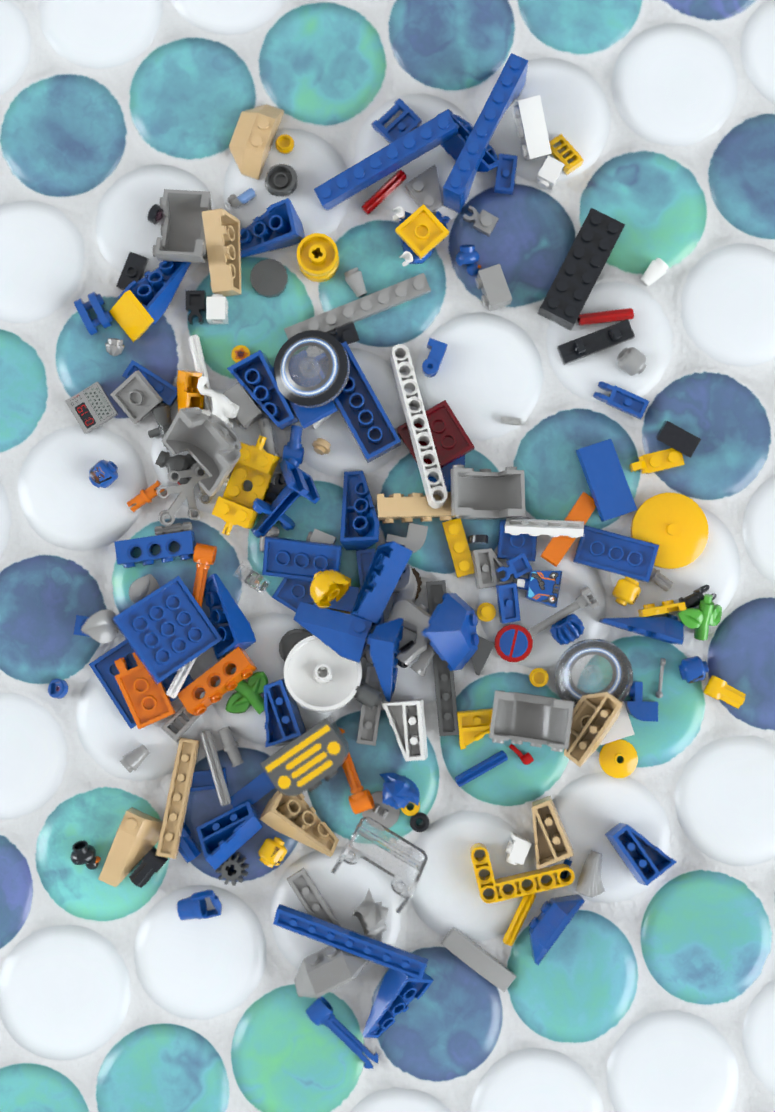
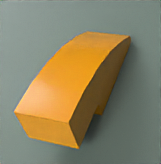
M178 370V411L181 408L199 407L203 410L204 395H200L197 389V383L202 373Z

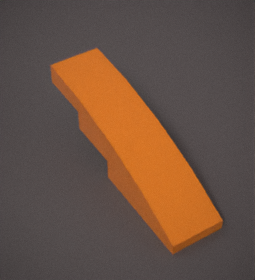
M582 492L563 521H584L585 525L596 508L593 498ZM562 535L552 537L540 557L557 567L576 538Z

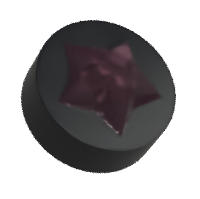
M154 204L149 210L147 217L149 222L157 224L162 220L163 209H160V205Z

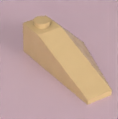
M133 807L128 809L118 828L98 880L117 887L159 841L163 821Z

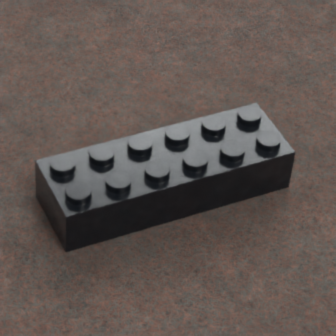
M593 208L590 209L537 314L569 330L573 328L625 224Z

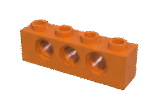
M238 646L180 691L177 696L188 713L194 716L201 715L212 703L220 701L225 693L234 690L239 682L252 676L257 667L246 651ZM236 667L235 673L231 675V670ZM221 679L220 684L216 687V682ZM205 691L204 697L200 699L201 693Z

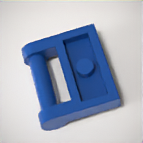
M400 98L394 102L395 105L379 120H375L372 123L374 130L380 133L390 144L413 131L422 123V120ZM399 111L403 112L387 128L384 127V125L395 114H397Z

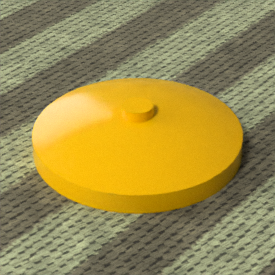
M661 493L647 499L636 510L631 522V538L659 545L654 566L658 568L675 569L690 564L700 556L708 540V522L704 512L695 501L678 493Z

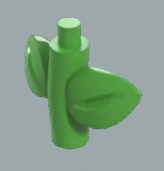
M711 594L704 595V600L700 601L699 609L689 608L678 613L679 619L686 627L690 629L695 628L694 638L702 641L708 639L709 626L718 625L722 616V607L718 604L714 605Z
M256 672L248 678V682L244 679L239 682L235 688L237 692L233 693L227 701L226 711L236 714L244 713L252 705L260 715L264 711V699L260 694L264 693V686L268 684L266 674L264 672Z

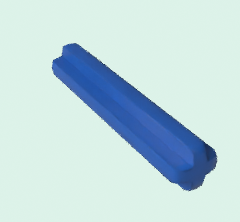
M500 751L456 776L455 781L461 787L507 761L508 757L504 751Z

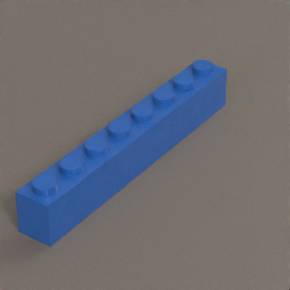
M446 110L316 187L314 191L322 206L327 211L459 134L449 111Z

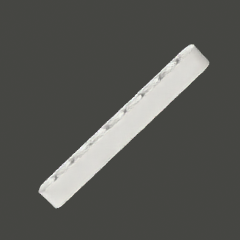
M398 344L392 349L390 363L427 502L430 507L439 509L447 499V490L409 350L405 345ZM396 354L402 355L403 358H398ZM405 371L408 375H402L400 372ZM409 388V389H411L413 392H412V393H408V392H406L404 389ZM409 406H415L418 410H411ZM419 423L422 425V428H416L414 424ZM419 441L426 442L427 446H421ZM423 459H430L432 464H426ZM428 477H435L437 482L429 481ZM437 494L441 496L442 500H435L433 498V495Z

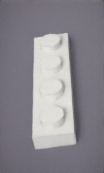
M507 518L505 533H510L511 535L529 534L531 536L549 535L550 537L562 535L577 538L584 534V521Z

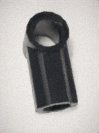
M154 846L129 877L131 882L140 888L168 860L167 857L156 856L157 849Z

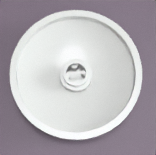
M314 635L298 642L289 652L285 661L284 681L290 696L299 705L311 711L330 712L345 706L353 699L357 692L356 688L361 683V662L357 663L339 656L333 649L326 646Z

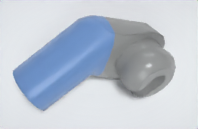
M249 188L238 197L232 194L228 197V203L231 204V207L237 208L253 199L256 193L252 188Z

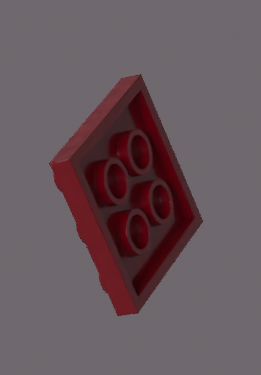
M446 400L425 411L440 468L475 449ZM404 423L397 427L396 430L417 463L407 423ZM414 424L416 428H422L421 424ZM419 441L421 446H427L426 442ZM423 459L426 464H432L430 459Z

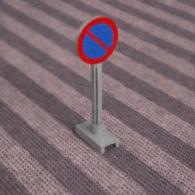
M587 586L581 590L583 595L575 599L574 603L529 630L518 624L504 626L495 637L497 654L508 662L522 661L529 656L533 648L532 637L579 608L583 609L589 605L593 609L599 603L596 599L590 602V599L594 597L592 594L586 595L591 592Z

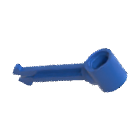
M318 997L306 1010L307 1016L316 1025L323 1024L327 1026L365 1063L364 1067L366 1069H372L371 1061L363 1053L376 1063H378V1053L373 1054L335 1018V1015L332 1013L333 1007L324 997Z

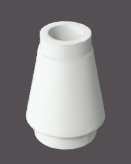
M660 258L652 260L640 279L641 282L649 287L667 273L668 265Z

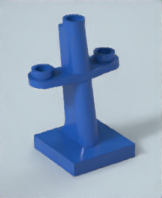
M286 459L279 463L287 484L272 504L256 498L253 502V509L259 514L264 513L257 524L251 529L252 533L258 538L264 537L278 520L287 531L295 527L294 521L284 513L298 497L303 496L314 504L320 500L312 477Z

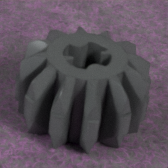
M237 852L235 857L232 854L215 870L216 873H222L218 879L222 880L225 878V885L230 880L233 886L236 885L237 881L242 883L244 880L243 876L248 875L245 869L249 868V864H243L246 857L244 856L240 859V852ZM231 865H234V866H235V867H234V869H235L234 872H231V871H230V866H231Z

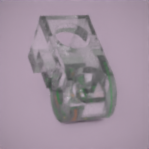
M242 561L233 574L234 577L262 595L271 583L270 580L244 561Z

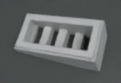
M184 705L161 727L175 742L200 717V715L192 716L185 710ZM182 713L190 719L188 722L180 716ZM176 719L184 725L183 728L175 722ZM171 725L179 731L177 734L170 728Z

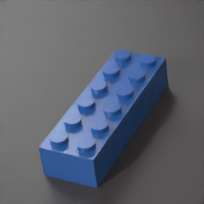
M345 341L341 345L347 356V375L342 387L332 399L367 463L400 446L401 440ZM326 353L312 359L313 365L322 381L329 369V360Z

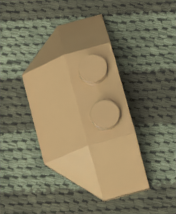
M266 104L241 112L229 144V149L242 175L257 180L260 179L284 110Z
M609 692L583 695L573 709L569 747L564 749V755L581 767L599 747L614 725L624 703Z

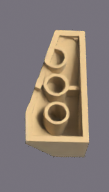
M277 790L267 803L259 819L275 831L331 857L339 839L327 824L321 822L316 816V810L313 807L310 808L305 802V796L303 794L287 796Z

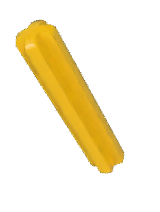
M535 893L523 896L503 938V942L506 945L513 946L536 898Z

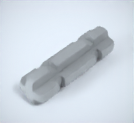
M183 522V524L176 523L165 527L156 526L155 535L193 531L192 523Z

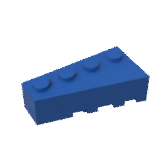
M261 350L227 368L277 427L283 430L299 421L289 400L279 391L274 378V370L266 354Z

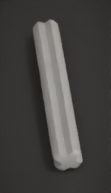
M210 730L201 732L200 735L220 805L226 806L231 803L212 733Z

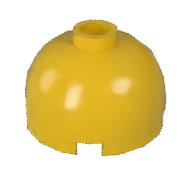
M335 570L319 571L314 575L311 582L310 595L319 608H326L331 606L329 602L335 598L337 602L346 594L349 589V582L340 572Z

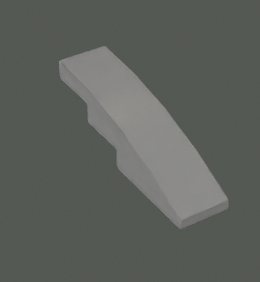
M452 927L441 942L450 952L503 992L507 990L516 978V975L511 970L500 964L496 958L484 951L480 945L454 927Z

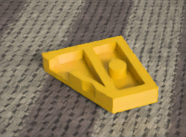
M673 600L663 601L661 606L655 607V603L643 605V609L638 610L639 617H647L686 610L685 602L674 603Z
M493 708L457 711L460 750L465 749L470 743L475 740L478 741L485 734L490 733Z

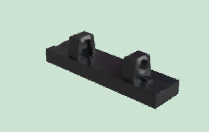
M627 319L561 344L557 349L565 365L631 340L635 335ZM610 331H611L612 334H613V340H612L611 337H610V334H609Z

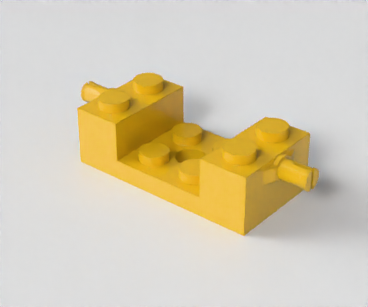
M259 435L256 445L240 442L241 456L233 468L223 497L218 496L212 515L226 522L222 531L225 535H230L233 525H239L246 529L253 528L258 513L252 507L253 502L256 498L264 500L280 457L263 449L267 438ZM247 480L251 481L253 485L250 491H245L243 488V484Z

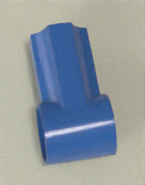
M184 823L178 851L188 863L202 852L190 836L191 832L188 826Z

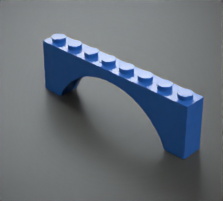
M513 53L510 54L443 186V206L461 213L469 197L480 162L500 120L512 102L518 100L526 84L528 60Z

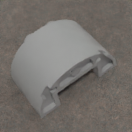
M164 189L163 197H160V209L164 211L165 221L164 225H161L162 239L157 237L156 245H153V257H156L159 261L206 263L208 257L202 211L212 210L210 192Z
M181 408L162 440L173 455L188 451L210 476L198 482L210 497L220 490L241 456V443L232 428L213 414L210 416L203 414L201 409Z
M453 465V468L450 470L452 518L456 516V519L489 520L526 516L524 470H517V467H505V470L501 472H491V469H480V472H475L473 468H464V465Z
M495 690L489 738H492V742L502 744L504 740L509 741V739L513 744L522 745L524 741L530 742V746L542 747V744L551 747L552 751L563 752V749H568L574 702L540 695Z

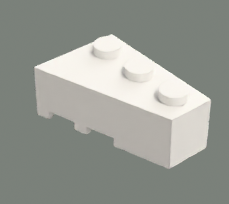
M540 95L516 101L511 105L517 126V134L522 144V156L528 161L552 154Z

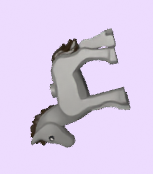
M407 564L406 570L403 571L393 593H398L393 602L390 615L385 623L403 618L404 628L416 633L415 643L408 650L400 652L396 658L408 666L420 654L417 662L413 663L410 668L424 677L428 664L435 654L434 649L430 645L431 640L422 634V631L429 626L428 621L431 615L427 613L429 611L427 607L421 603L418 606L415 604L422 590L420 588L422 581L418 571Z

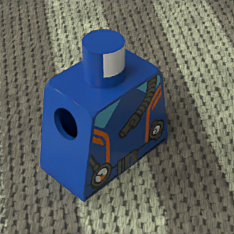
M530 571L528 579L521 577L516 579L517 589L526 590V599L556 608L562 571Z

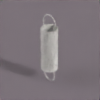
M501 416V424L522 425L521 418Z

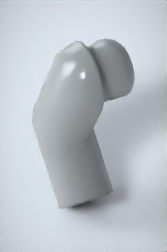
M273 526L264 537H260L259 551H264L266 536L277 537L279 535L278 527Z

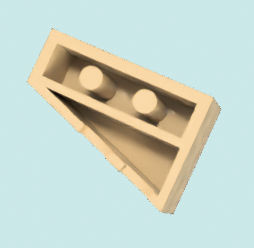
M551 796L532 802L536 868L540 869L573 856L572 845Z

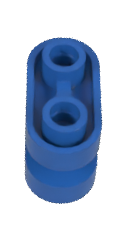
M95 292L87 295L89 301L86 303L81 298L74 301V305L91 336L98 333L96 326L102 324L106 329L112 326L111 321H113L109 311H105L103 307L105 302L101 294H96ZM91 308L94 309L97 315L95 319H92L88 311Z

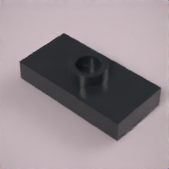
M129 252L116 287L125 290L134 280L136 282L141 280L149 261L148 258Z

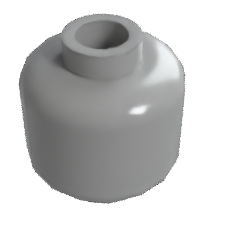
M634 347L623 349L617 357L618 367L630 376L637 373L640 374L646 368V356Z

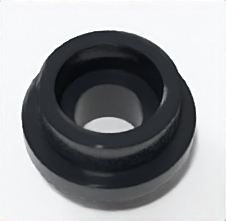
M418 812L411 817L410 826L416 832H424L429 827V818L426 814ZM422 819L423 824L417 825L416 820Z

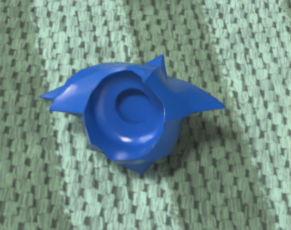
M396 773L379 774L385 781L383 782L382 803L397 810L405 808L410 802L418 806L420 798L419 789L411 779Z

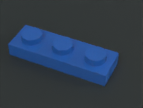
M132 360L122 376L127 379L135 371L139 370L163 399L162 402L172 407L177 399V388Z

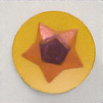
M244 345L234 347L231 352L235 363L251 355L249 349Z

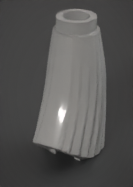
M591 851L588 855L577 883L576 892L588 897H594L605 891L601 881L602 854Z

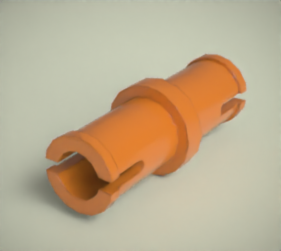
M157 480L147 489H142L140 494L127 502L129 507L136 503V505L130 508L133 512L144 504L152 502V499L157 496L156 488L161 485L160 481Z

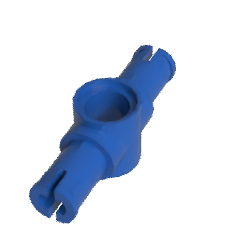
M292 425L290 440L287 442V445H284L282 460L286 459L296 467H299L303 462L304 447L301 444L303 427Z

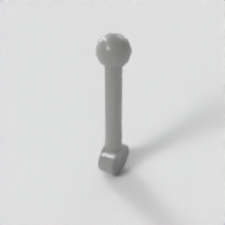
M664 658L660 659L658 691L655 694L657 698L663 697L661 691L664 666L666 664V659Z

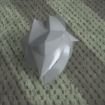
M369 889L365 900L357 907L352 916L358 917L365 936L380 942L382 941V933L387 930L385 920L389 908L382 906V902L374 903Z

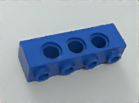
M191 530L114 542L117 565H123L124 568L135 567L136 563H142L143 566L153 565L154 561L161 560L162 563L173 562V558L180 557L181 560L192 559L196 546L195 535ZM178 542L180 546L179 550L177 552H172V544ZM155 545H159L161 549L158 555L152 553ZM136 548L141 549V555L138 558H135L133 555Z

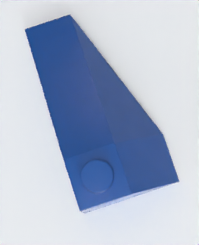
M162 261L157 269L144 273V278L138 282L135 280L131 282L118 298L120 299L125 292L130 290L154 319L152 324L155 325L166 312L191 262Z
M216 573L212 574L206 580L204 594L206 605L210 608V618L208 619L223 639L213 646L218 660L227 656L238 646L243 650L247 649L256 642L250 623Z
M403 618L377 625L373 633L369 634L367 644L370 645V655L387 702L391 701L396 687L397 664L399 660L396 656L401 652L398 649L403 637Z
M389 969L380 986L364 1028L363 1037L378 1038L395 1022L394 1017L402 1011L406 1012L409 1009L408 1004L414 998L419 999L434 981L432 977L424 973L422 980Z

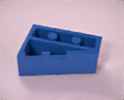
M249 801L196 828L205 860L214 870L263 827L258 812Z
M619 823L605 834L640 884L649 885L676 863L674 859L650 843L628 824Z

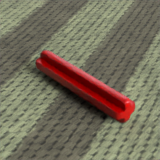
M398 170L362 205V210L366 214H370L406 179V174L402 170Z
M632 308L580 314L578 324L582 326L631 320L634 318V311Z

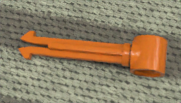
M197 543L193 555V561L197 563L192 596L202 609L208 569L215 562L217 546Z
M338 727L342 734L345 733L344 729ZM349 753L342 767L351 788V794H353L349 796L350 806L354 814H359L374 808L375 805L368 789L364 790V787L361 785Z

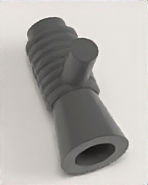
M161 406L152 410L159 427L148 431L150 438L161 435L163 440L172 424L170 406Z

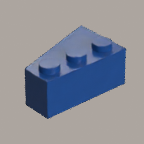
M284 679L265 685V748L301 736L306 732L297 703L290 696Z

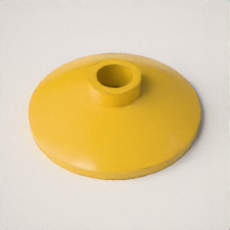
M619 739L606 743L602 747L599 754V763L603 771L609 776L624 778L635 770L638 763V755L632 744ZM618 756L623 757V761L621 763L617 762Z

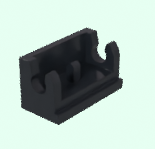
M664 421L656 436V440L691 458L701 441L700 438L669 421Z

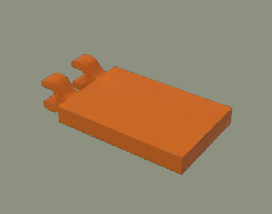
M134 652L132 654L138 666L128 670L124 657L114 661L120 673L115 678L138 729H141L175 714V710L169 697L166 695L167 692L162 681L156 684Z

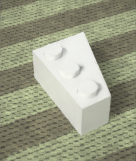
M423 699L382 703L405 761L426 760L428 758Z

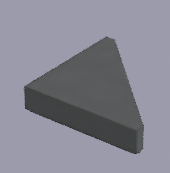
M478 636V650L471 657L476 674L480 675L495 644Z

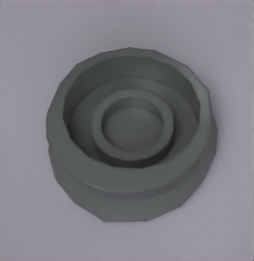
M278 164L271 167L265 179V187L271 195L281 197L293 193L297 187V174L293 167L286 164Z

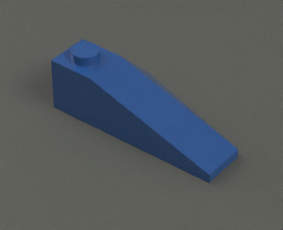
M289 198L270 205L264 214L260 217L257 216L253 219L254 222L247 228L240 230L241 258L290 247L300 243L305 238L302 222Z
M348 471L344 472L340 542L345 550H365L379 541L380 523L364 472Z
M300 602L294 617L295 622L320 639L326 646L333 649L339 656L360 663L367 645L368 636L373 629L371 621L339 611L319 608L304 602Z
M667 614V617L604 618L599 621L606 625L670 644L682 645L684 640V624L678 621L679 617Z

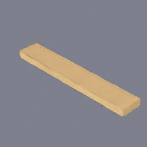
M181 737L179 739L156 856L177 859L200 744L199 740Z

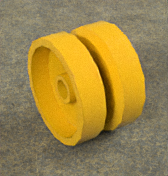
M320 233L307 235L301 240L296 254L301 273L313 282H323L332 278L339 268V253L336 243L329 236Z

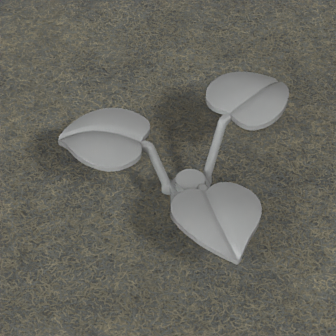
M151 574L135 580L129 588L131 601L137 603L159 589L157 580ZM100 610L84 623L81 631L97 642L109 643L115 639L119 630L112 620L116 614L111 610Z

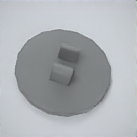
M382 791L372 793L375 807L362 812V816L371 828L386 830L397 822L400 808L397 810L382 803Z

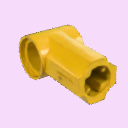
M711 675L703 691L706 695L722 700L737 709L744 703L746 695L714 675Z

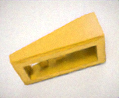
M562 134L549 141L552 156L565 164L563 171L566 175L583 164V158ZM560 141L561 145L554 148L553 145ZM563 147L566 149L561 153L558 152ZM569 153V156H567L566 158L562 157L565 154Z

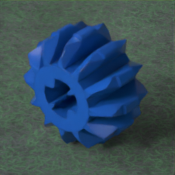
M571 614L553 624L550 632L557 643L564 645L574 642L575 639L579 638L584 633L585 627L578 616Z

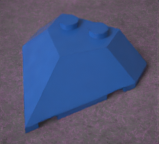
M444 593L442 604L437 605L428 621V628H425L422 634L431 640L430 645L442 661L446 660L448 662L447 667L450 671L462 670L478 650L479 637L476 633L478 620L475 610L456 593Z

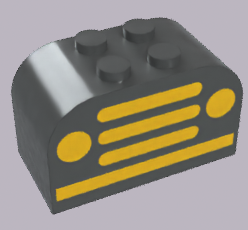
M329 716L260 764L279 792L287 796H297L306 790L312 792L322 784V779L325 778L328 781L338 773L337 769L348 757L349 745L332 717Z

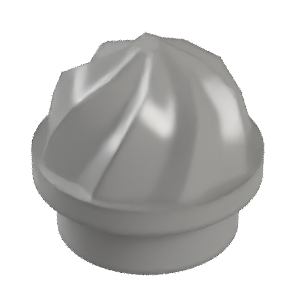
M108 338L107 343H105L107 352L112 356L120 355L125 348L121 339Z

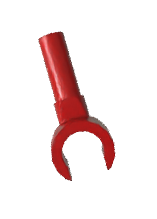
M511 743L509 748L518 755L523 764L528 765L534 761L529 752L523 755Z

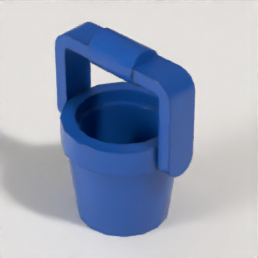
M205 890L193 893L190 897L179 900L177 912L181 920L206 919L221 915L222 904L213 890ZM210 897V901L215 909L207 911L205 898Z

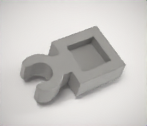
M469 206L468 211L473 215L467 216L464 214L463 219L469 223L474 222L473 228L489 237L499 218L483 209L479 214L475 207Z

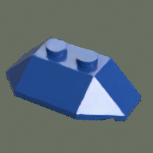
M447 109L459 134L440 145L457 161L473 126ZM490 144L486 148L477 172H488L500 164L495 150Z
M579 894L551 898L549 902L546 901L541 907L540 915L537 918L534 917L530 922L529 937L532 957L537 965L540 964L585 902Z

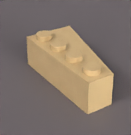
M222 208L202 211L212 293L221 294L225 297L241 295L240 220Z
M447 492V499L439 509L430 507L426 495H423V493H411L408 496H404L401 493H393L385 498L384 494H377L378 520L382 521V524H392L394 520H401L402 523H411L413 519H420L421 522H430L432 518H440V521L451 520V492ZM437 494L433 495V498L435 500H442L441 496Z

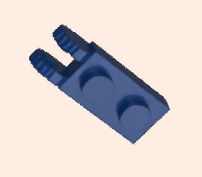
M599 382L598 386L605 391L611 392L608 397L602 393L595 392L593 395L595 399L606 402L607 405L635 418L642 419L650 401L618 386Z

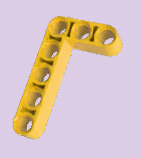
M476 843L470 850L480 897L485 903H495L568 886L575 879L573 870L566 864H558L494 879L486 846ZM478 849L485 852L481 858L474 856L475 851ZM487 869L489 874L486 877H481L479 871ZM562 871H569L570 874L567 878H560ZM549 875L551 879L549 882L543 883L541 882L542 876ZM526 879L532 881L529 887H523L522 882ZM505 884L513 886L509 892L503 891L502 888ZM491 888L494 892L491 896H485L483 894L484 890Z

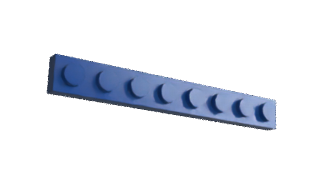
M279 904L273 922L274 925L420 980L423 978L428 963L426 958Z

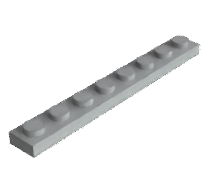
M424 273L287 327L284 330L288 339L308 330L330 333L335 331L336 327L352 321L355 323L430 293L431 289Z

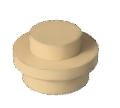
M317 438L312 443L316 453L320 455L329 454L331 445L325 439Z

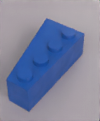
M394 541L377 547L350 615L371 621L373 625L381 621L383 611L413 553L412 550Z

